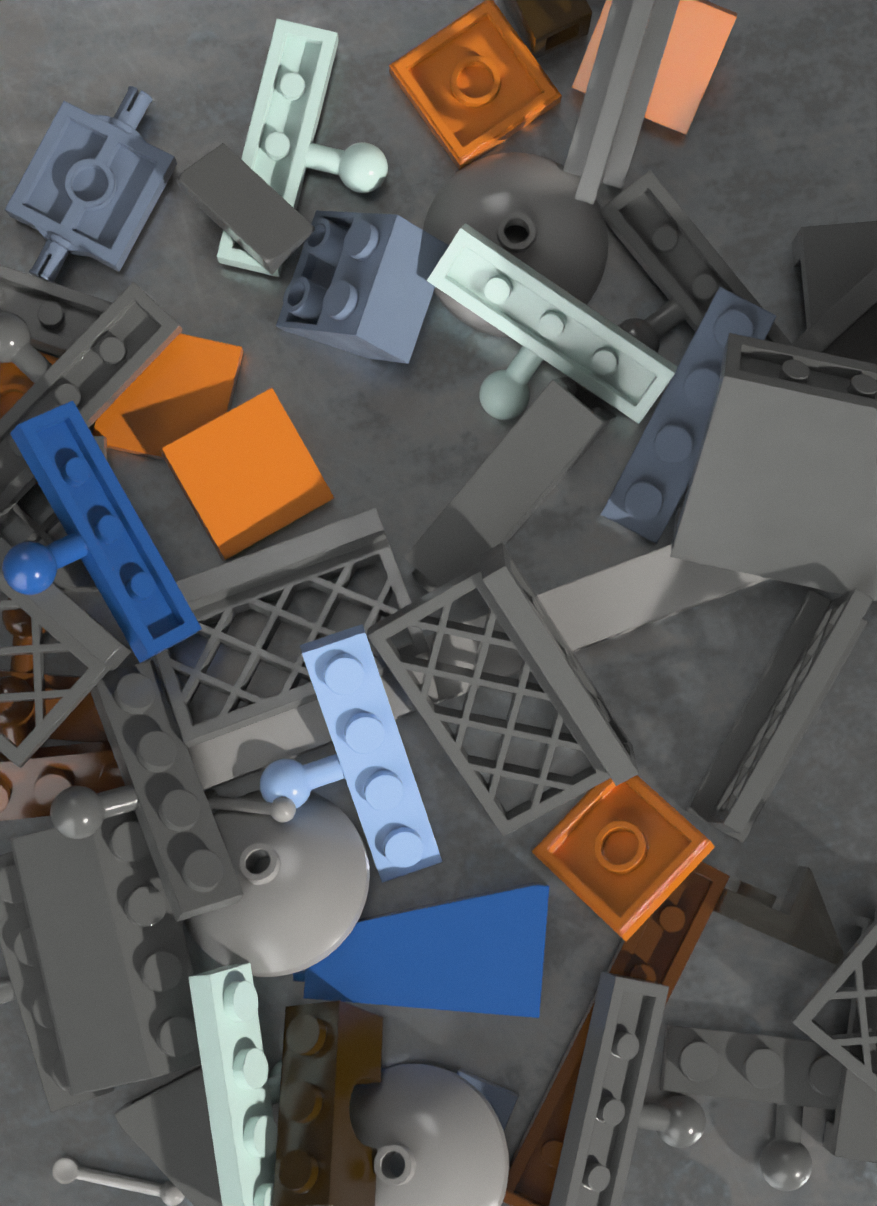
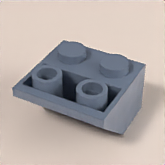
M316 210L312 221L315 231L303 242L304 246L292 281L284 293L283 306L276 327L367 359L409 364L435 286L429 283L427 279L449 245L397 214Z

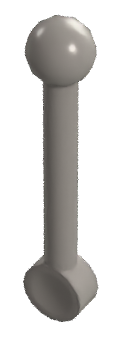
M213 789L204 791L211 811L221 809L272 815L274 820L283 823L290 821L296 813L294 802L287 797L276 798L270 803L259 800L219 797L216 790Z
M71 1156L60 1158L52 1168L54 1179L61 1184H69L75 1179L159 1196L169 1206L180 1204L185 1197L170 1180L161 1184L81 1167L79 1162Z

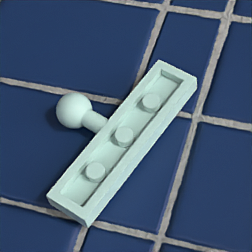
M277 19L241 160L295 210L297 209L307 168L339 175L344 185L357 193H369L376 190L383 184L388 173L387 159L377 146L360 142L349 146L346 150L313 143L339 42L338 33ZM223 230L217 253L219 263L271 275ZM282 265L272 276L280 277Z
M466 223L459 229L427 279L429 283L522 345L508 368L489 374L480 387L479 398L481 405L493 418L500 420L513 419L526 409L530 397L527 383L543 360L638 424L676 373V365Z
M251 963L226 965L189 976L222 1206H273L278 1129L274 1121L272 1105L279 1104L282 1060L275 1064L268 1078V1062L263 1050L258 1017V995L253 983Z

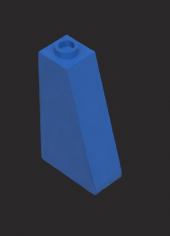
M532 882L360 918L351 933L336 950L313 966L293 973V981L305 982L303 999L340 1000L352 1003L539 1018L549 885L547 883Z

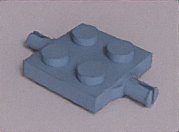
M129 86L114 117L90 114L66 101H63L5 208L10 217L38 230L46 240L32 269L29 270L31 275L54 283L69 253L89 256L120 272L177 165L175 156L147 143L136 131L145 111L153 101L152 97L141 90L139 93L136 87Z

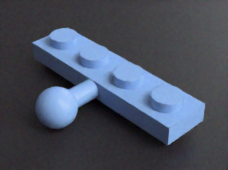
M363 624L300 645L337 754L304 765L293 759H279L270 763L260 778V792L266 802L272 803L276 798L287 797L292 799L296 808H298L308 799L312 789L345 778L382 883L441 863L442 859Z

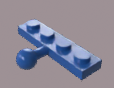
M70 401L18 424L10 434L67 536L46 546L33 541L21 542L13 546L5 555L2 565L3 576L7 584L14 591L24 595L42 593L54 582L58 569L81 559L139 663L202 629L74 401Z

